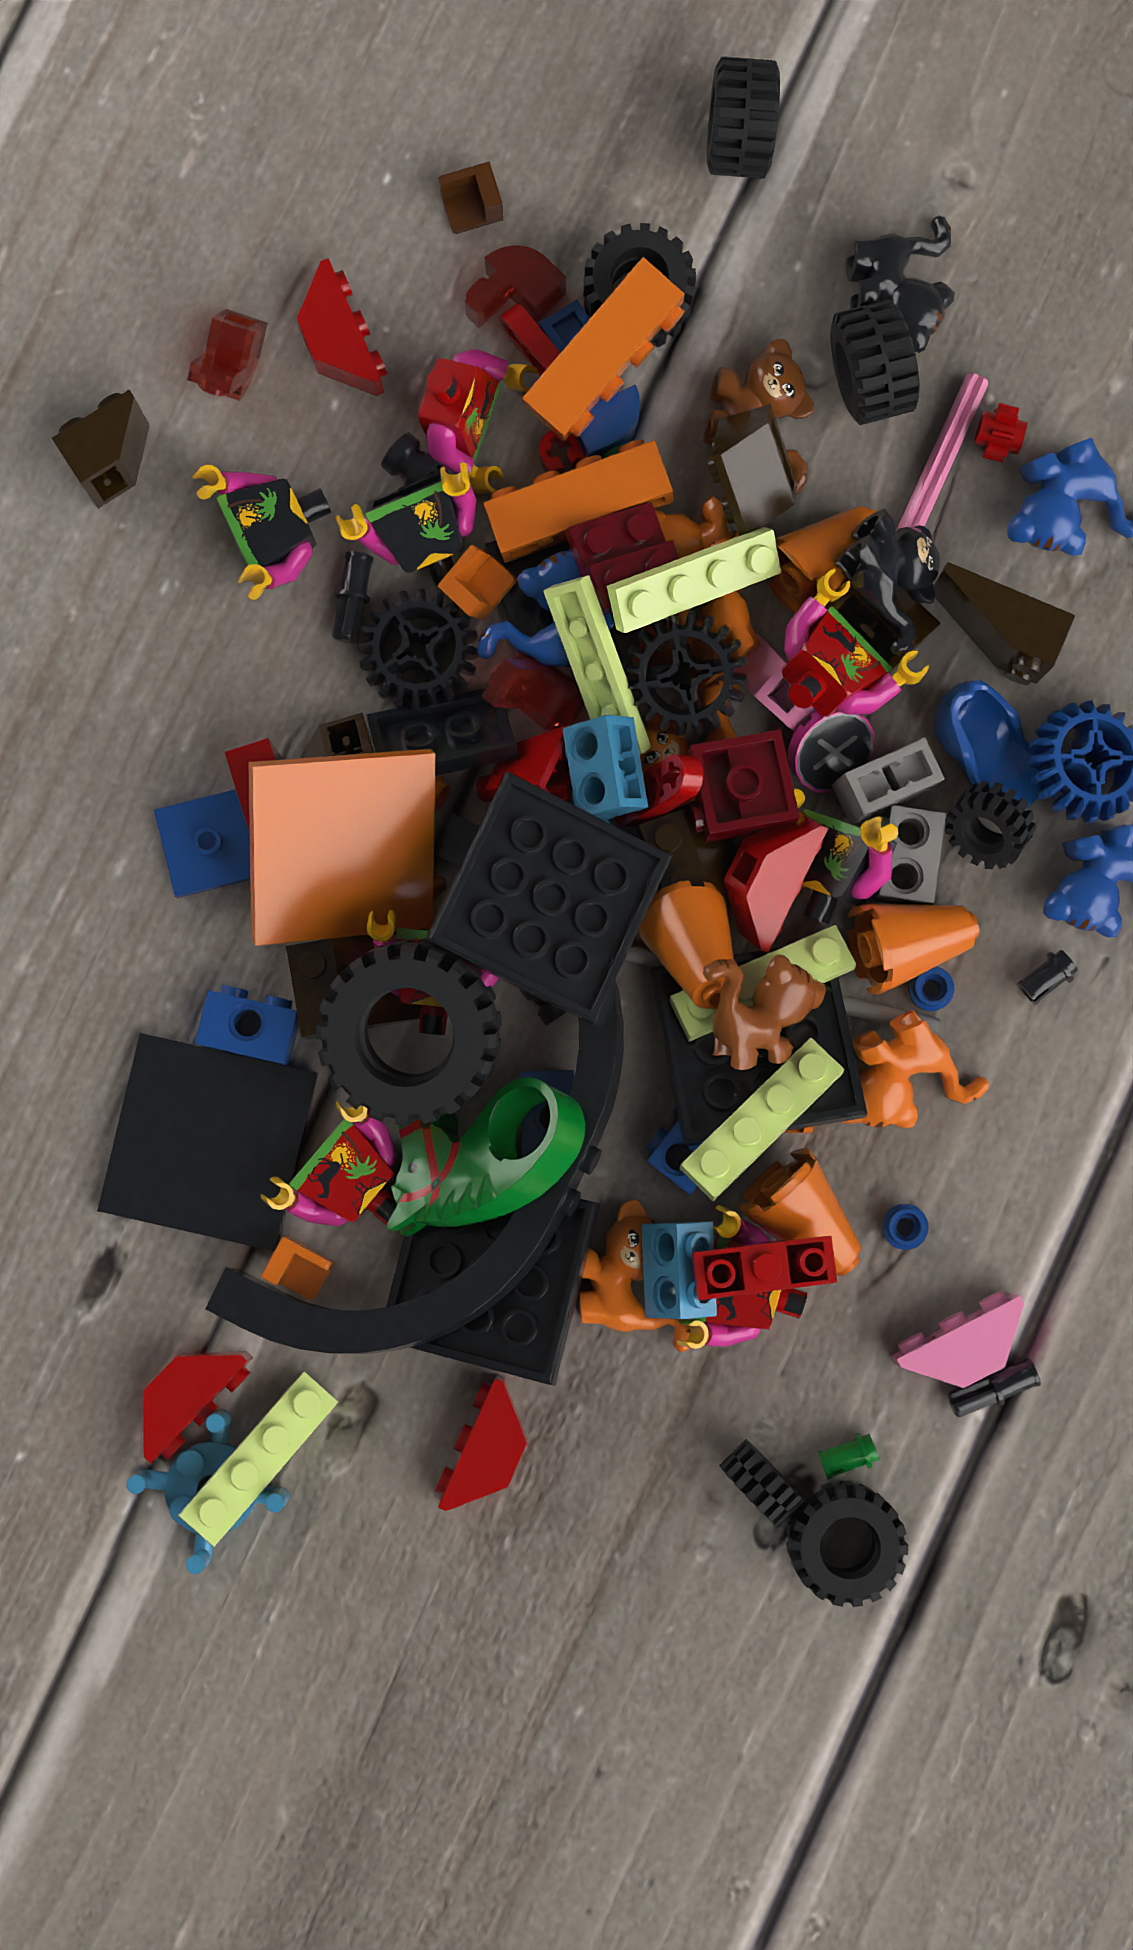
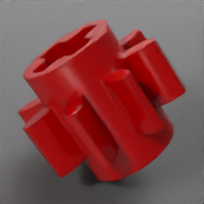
M998 403L994 413L983 411L974 444L984 446L982 458L1003 463L1008 453L1019 454L1028 422L1018 420V407Z

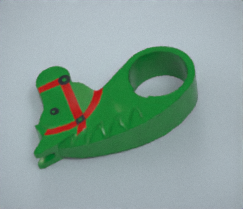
M525 1077L513 1080L503 1086L492 1097L462 1138L458 1136V1119L454 1113L451 1115L445 1113L437 1121L423 1124L422 1120H414L410 1126L398 1125L403 1161L396 1183L391 1187L397 1206L387 1223V1230L397 1231L401 1229L400 1234L409 1237L427 1225L456 1227L474 1224L503 1216L537 1199L559 1181L580 1152L585 1136V1119L581 1107L570 1095L541 1080ZM547 1101L550 1108L548 1131L537 1149L528 1156L518 1159L516 1136L523 1118L533 1107Z

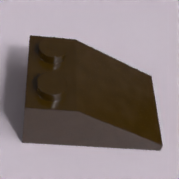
M950 562L946 563L933 584L937 601L992 664L1005 671L1004 676L1023 685H1029L1030 682L1037 684L1055 666L1076 615Z
M690 807L639 824L637 831L639 839L672 855L658 890L680 881H690L692 886L705 887L704 881L713 884L721 891L722 896L728 895L724 884L725 876L743 839L750 836L745 835L705 843L703 831L695 833L693 830ZM762 829L752 830V832L750 833V835H752V834H754V833H756V832H758V831H760V830H762Z
M370 935L330 938L286 946L301 1037L307 1040L316 1038V1024L321 1021L323 1014L319 1011L323 998L329 994L332 988L330 985L352 962L374 949L373 938ZM389 992L382 996L373 1006L368 1017L367 1029L420 1020L421 1006L403 1004L400 997Z

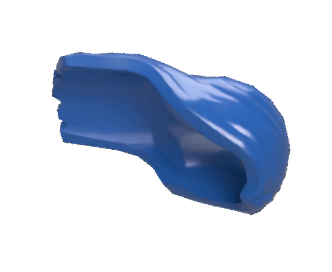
M964 681L953 686L941 697L934 711L933 726L939 743L947 754L957 760L971 785L975 783L978 786L981 781H988L991 789L994 783L998 782L1003 784L1002 791L1005 793L1011 787L1017 791L1013 797L1014 799L1019 801L1024 797L1028 802V805L1025 807L1026 809L1038 799L1037 792L1042 791L1043 786L1041 783H1029L1031 777L1037 774L1038 771L1027 766L1026 763L1029 758L1037 754L1028 748L1029 744L1024 737L1018 712L984 681Z

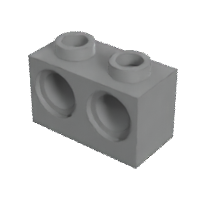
M923 738L844 773L832 784V787L849 823L854 825L888 810L892 805L897 806L930 791L945 778L926 738Z
M892 805L886 811L885 817L879 816L882 819L881 827L893 824L898 829L900 824L908 823L913 825L919 833V841L915 845L904 844L897 835V838L894 839L897 845L892 853V870L898 867L907 869L913 877V884L911 889L901 890L890 879L874 893V900L897 904L932 905L935 899L946 813Z

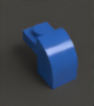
M636 384L620 392L618 391L607 403L601 398L590 411L595 416L580 436L575 437L587 458L595 455L602 456L608 450L621 444H627L633 439L638 427L640 397Z

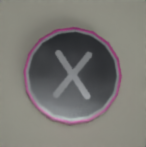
M815 711L810 715L812 719L804 727L800 724L794 732L788 748V765L802 785L813 792H834L832 784L844 773L871 761L875 750V733L869 721L862 715H845L841 711H837L829 717H824Z

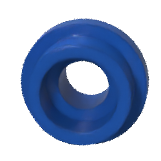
M936 966L909 981V996L912 1002L922 1010H940L947 1006L953 998V979L946 970ZM930 980L937 984L938 993L935 997H928L923 992V985L926 981Z
M899 1204L889 1209L882 1221V1232L887 1242L893 1247L910 1250L918 1247L925 1240L928 1234V1221L925 1214L918 1207L910 1204ZM902 1218H908L912 1223V1231L905 1236L899 1234L896 1227L898 1221Z

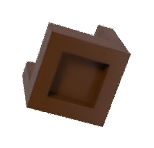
M489 161L441 175L438 178L440 195L454 234L503 221V204Z

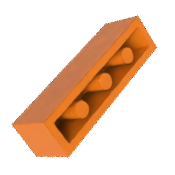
M642 257L523 396V406L563 441L571 433L575 437L580 436L595 417L590 413L592 408L601 398L606 403L613 398L625 382L620 378L623 372L631 363L636 368L639 367L655 346L650 341L662 328L668 333L682 317L685 311L680 306L683 304L685 294L649 261Z
M635 440L621 446L618 449V454L604 459L600 455L591 456L579 461L574 470L559 474L558 471L546 472L537 476L533 480L534 484L519 490L515 486H510L494 492L491 495V500L483 502L504 562L507 563L568 541L565 530L570 526L649 502L653 503L654 509L673 503V489L655 440L644 443V440Z

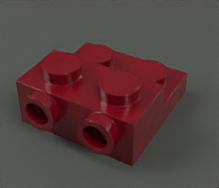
M652 502L576 524L565 530V535L580 576H590L603 615L610 613L612 620H614L607 589L608 585L679 559L673 540L667 542L665 540Z
M781 729L690 745L686 755L696 756L701 761L703 767L702 786L695 796L697 804L690 805V818L694 832L703 831L705 843L750 835L752 830L798 822L800 815Z

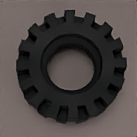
M981 781L978 786L975 783L970 785L946 816L945 822L948 824L945 827V832L952 835L949 840L952 847L961 846L958 854L962 858L967 854L973 857L970 863L978 866L982 860L984 861L985 869H993L996 864L999 869L1006 868L1008 863L1012 865L1032 838L1036 823L1031 821L1035 816L1033 810L1024 811L1028 805L1024 797L1019 801L1013 798L1017 791L1011 787L1005 793L1002 791L1003 784L995 782L990 789L988 781ZM978 817L993 822L1002 834L986 828Z
M747 1439L719 1465L728 1478L735 1483V1486L775 1526L779 1527L805 1501L792 1484Z

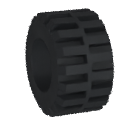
M721 56L713 77L707 136V166L711 175L764 179L769 172L775 148L780 102V71L775 60Z
M631 223L622 225L621 234L616 235L613 230L605 234L604 245L597 242L591 250V259L587 258L583 286L584 308L586 314H591L592 317L615 290L613 285L616 280L630 272L644 257L685 294L683 304L680 306L685 311L682 317L668 333L661 328L650 341H654L656 347H660L666 344L668 334L675 338L681 331V324H686L690 317L696 284V268H692L693 258L689 251L682 253L683 242L677 236L672 240L668 239V230L659 226L656 233L649 231V223H640V230H632Z
M887 299L835 313L830 331L832 359L843 401L858 425H864L913 412L917 407L920 389L918 364L908 325L896 304L892 300Z
M840 1481L839 1485H832L830 1482L823 1484L820 1491L814 1493L811 1490L804 1496L806 1501L793 1512L794 1518L792 1523L788 1522L786 1530L788 1542H786V1547L791 1564L806 1588L811 1589L814 1595L821 1600L826 1598L833 1605L843 1607L844 1603H851L853 1607L863 1606V1600L869 1598L874 1603L882 1598L879 1594L882 1590L887 1588L891 1591L897 1584L894 1581L896 1574L903 1575L906 1565L903 1562V1556L908 1555V1544L904 1538V1535L907 1534L904 1524L898 1518L899 1515L879 1493H875L863 1484H859V1486L853 1485L850 1481ZM841 1518H859L869 1526L872 1532V1546L869 1554L861 1563L851 1568L841 1569L830 1566L825 1562L820 1552V1541L824 1531L830 1524Z

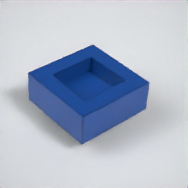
M576 299L539 322V327L561 353L590 318Z

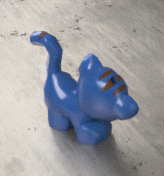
M1092 438L1066 447L1056 453V455L1052 452L1037 458L1019 468L1024 481L1031 485L1041 483V489L1024 498L1019 513L1013 516L1008 523L1007 536L1011 541L1018 543L1028 542L1035 548L1048 551L1061 550L1071 556L1082 555L1086 544V534L1080 528L1082 519L1080 507L1076 502L1077 499L1104 502L1108 510L1111 529L1126 538L1133 537V519L1128 520L1125 518L1123 500L1117 490L1116 474L1101 457Z
M569 549V551H560L546 558L538 567L523 570L517 577L520 589L527 596L535 598L542 608L551 613L543 591L552 585L577 579L581 576L571 549ZM609 613L604 615L610 631L615 622ZM508 620L491 623L484 630L478 641L477 653L483 659L493 657L499 639H506L516 651L532 657L541 665L571 668L555 622L532 637L522 633Z
M1123 824L1102 830V839L1097 834L1090 837L1075 838L1062 843L1065 856L1072 861L1083 860V868L1064 875L1057 890L1046 898L1043 905V914L1048 919L1064 920L1070 926L1084 931H1096L1107 938L1117 937L1122 926V917L1118 911L1120 896L1116 883L1118 881L1133 883V824L1127 826Z

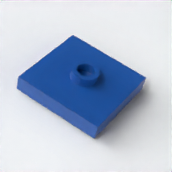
M236 789L154 810L174 895L177 899L250 880V834Z

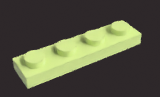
M762 527L608 585L607 589L616 630L628 633L780 574L781 568L774 530Z
M587 575L552 585L543 591L590 719L603 715L634 717L639 753H645L652 747L638 708L634 706V697L631 690L628 689L629 684L590 576Z
M831 926L739 966L744 974L738 1001L747 1006L753 1005L754 989L766 975L767 967L776 955L786 956L791 964H797L806 970L813 979L821 983L854 970L856 963L837 926ZM684 990L670 996L669 1002L689 1042L713 1032L712 1017L716 1009L698 1007Z
M810 1038L680 1165V1170L714 1201L843 1074L845 1069L818 1043Z
M302 1372L178 1516L209 1544L215 1547L336 1406L338 1401L306 1372Z

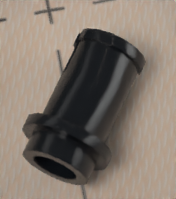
M1059 950L1056 954L1053 952L1048 953L1047 961L1023 980L1017 982L1020 990L1032 1004L1037 1005L1041 999L1064 981L1070 983L1074 980L1072 975L1078 969L1063 950Z

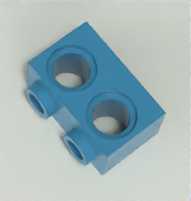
M603 715L562 728L574 806L602 820L648 808L634 717Z
M713 1222L642 1224L645 1317L690 1319L717 1316L716 1298L697 1300L692 1252L714 1249Z

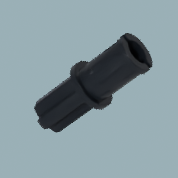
M349 551L345 554L346 560L340 589L336 590L334 594L338 599L332 637L343 643H356L359 638L364 605L370 602V597L366 594L374 557L361 552Z
M1026 1358L1024 1361L990 1374L965 1388L959 1387L948 1393V1402L957 1417H963L994 1403L1002 1406L1004 1405V1399L1032 1387H1038L1041 1385V1381L1031 1359Z

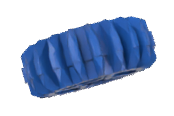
M1093 700L1085 701L1079 706L1076 703H1069L1062 708V711L1055 710L1049 714L1046 719L1047 722H1043L1036 728L1035 733L1039 738L1030 741L1028 748L1037 755L1029 758L1026 765L1037 769L1038 773L1031 777L1029 783L1042 784L1044 790L1040 792L1038 799L1044 800L1051 797L1054 800L1051 812L1057 813L1066 808L1067 820L1074 821L1081 816L1083 823H1092L1097 818L1100 821H1107L1113 818L1116 813L1121 814L1129 809V806H1131L1130 802L1133 801V725L1126 727L1123 724L1126 712H1118L1111 716L1110 704H1102L1096 708ZM1075 730L1076 739L1072 741L1071 750L1061 754V745L1068 731ZM1115 770L1111 788L1105 795H1101V785L1105 783V774Z

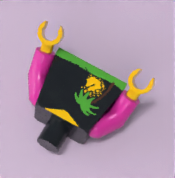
M464 462L460 463L461 472L459 474L451 475L448 473L447 468L441 467L440 471L368 501L365 513L368 519L364 518L362 509L358 504L352 505L351 510L354 518L344 520L340 515L335 517L341 535L348 540H357L365 548L391 565H400L406 573H411L427 566L434 584L437 586L454 566L451 555L459 553L464 549L465 537L473 531L477 499L469 481L467 464Z
M207 464L200 467L192 478L204 479L209 485L202 486L196 494L200 499L204 500L210 498L216 491L222 494L216 497L248 565L239 577L238 583L251 581L255 584L247 596L252 600H257L265 588L273 589L295 581L311 558L312 548L317 544L308 524L332 513L321 488L296 499L287 479H278L274 475L251 472H220L217 467Z
M795 788L794 792L799 808L805 802V795L801 790ZM807 809L804 810L806 815L828 828L821 849L815 855L803 880L802 886L813 889L804 911V916L829 924L838 899L854 905L865 904L868 898L891 879L892 853L897 845L894 839L897 838L898 829L893 824L881 827L882 819L879 816L865 821L860 828Z

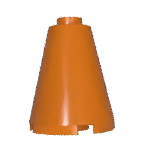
M857 506L775 538L781 573L773 576L774 580L769 583V586L789 611L795 615L809 596L814 598L818 594L816 589L818 580L830 570L836 569L835 573L828 580L831 590L838 592L840 587L848 581V578L840 571L835 561L848 545L855 542L851 536L855 528L862 520L877 512L876 510Z
M680 881L664 887L655 893L639 927V934L642 941L695 1005L705 1009H717L725 977L709 982L704 977L703 971L706 965L715 960L734 959L726 902L721 891L711 883L703 881L705 887L692 886L690 881Z
M860 904L853 906L848 912L847 919L855 917L854 929L846 930L848 949L856 963L855 974L859 980L868 979L872 987L866 988L868 993L875 995L885 993L970 950L979 935V925L975 915L972 912H968L963 905Z
M807 1148L797 1149L790 1153L795 1159L784 1167L777 1161L758 1176L743 1194L748 1203H739L738 1208L747 1218L777 1240L832 1236L836 1274L844 1276L859 1263L860 1258L858 1254L861 1251V1245L816 1156Z

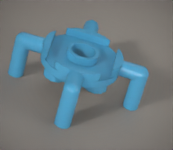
M225 1409L217 1410L206 1420V1427L211 1431L210 1440L195 1444L183 1451L174 1460L168 1472L142 1469L129 1477L126 1483L128 1491L132 1494H139L145 1489L165 1491V1499L172 1519L187 1530L196 1533L194 1553L186 1562V1568L191 1574L201 1573L210 1563L213 1546L178 1515L200 1490L202 1478L207 1475H213L237 1448V1446L228 1443L231 1415ZM266 1486L229 1531L237 1528L245 1521L256 1503L266 1504L267 1509L274 1513L281 1511L290 1499L288 1490L282 1487Z

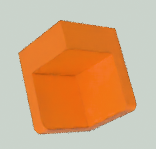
M470 545L437 586L467 615L484 621L513 587L517 579L487 550Z
M286 1235L281 1238L261 1278L276 1286L283 1285L309 1300H314L336 1261Z

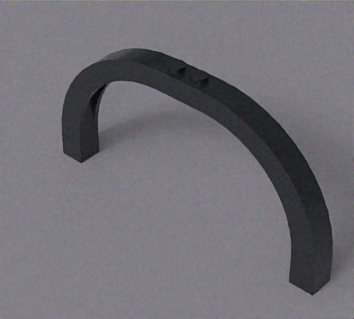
M450 812L434 844V857L440 863L458 871L479 825ZM616 979L596 1023L590 1024L578 1018L579 1050L570 1096L581 1107L585 1119V1136L580 1152L558 1182L537 1199L514 1211L508 1224L494 1243L474 1264L455 1279L428 1294L390 1307L370 1310H337L308 1303L275 1288L241 1269L225 1267L205 1309L262 1338L300 1350L330 1354H374L402 1350L435 1340L456 1331L481 1316L503 1299L528 1274L540 1258L564 1215L570 1217L573 1214L581 1197V1192L577 1190L584 1173L590 1175L594 1171L600 1159L602 1150L597 1148L613 1110L620 1084L624 1054V1022Z

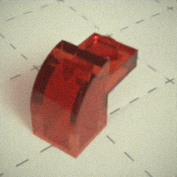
M520 245L499 248L484 257L486 275L489 278L481 277L466 293V316L480 328L511 299L515 304H520L533 320L537 322L566 294V276L546 256L533 248Z
M227 308L212 318L205 353L190 363L187 380L197 383L198 387L206 393L216 396H227L240 401L245 395L257 367L268 323Z
M516 651L512 659L504 658L502 663L492 671L489 678L490 683L482 695L494 707L520 709L544 730H553L566 725L567 727L572 726L585 704L578 684L559 669L541 665L532 657Z

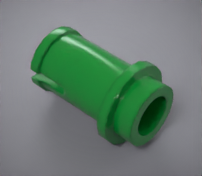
M856 1433V1439L823 1451H817L828 1480L864 1465L868 1469L872 1468L871 1463L878 1461L879 1457L870 1434L861 1436L860 1433Z

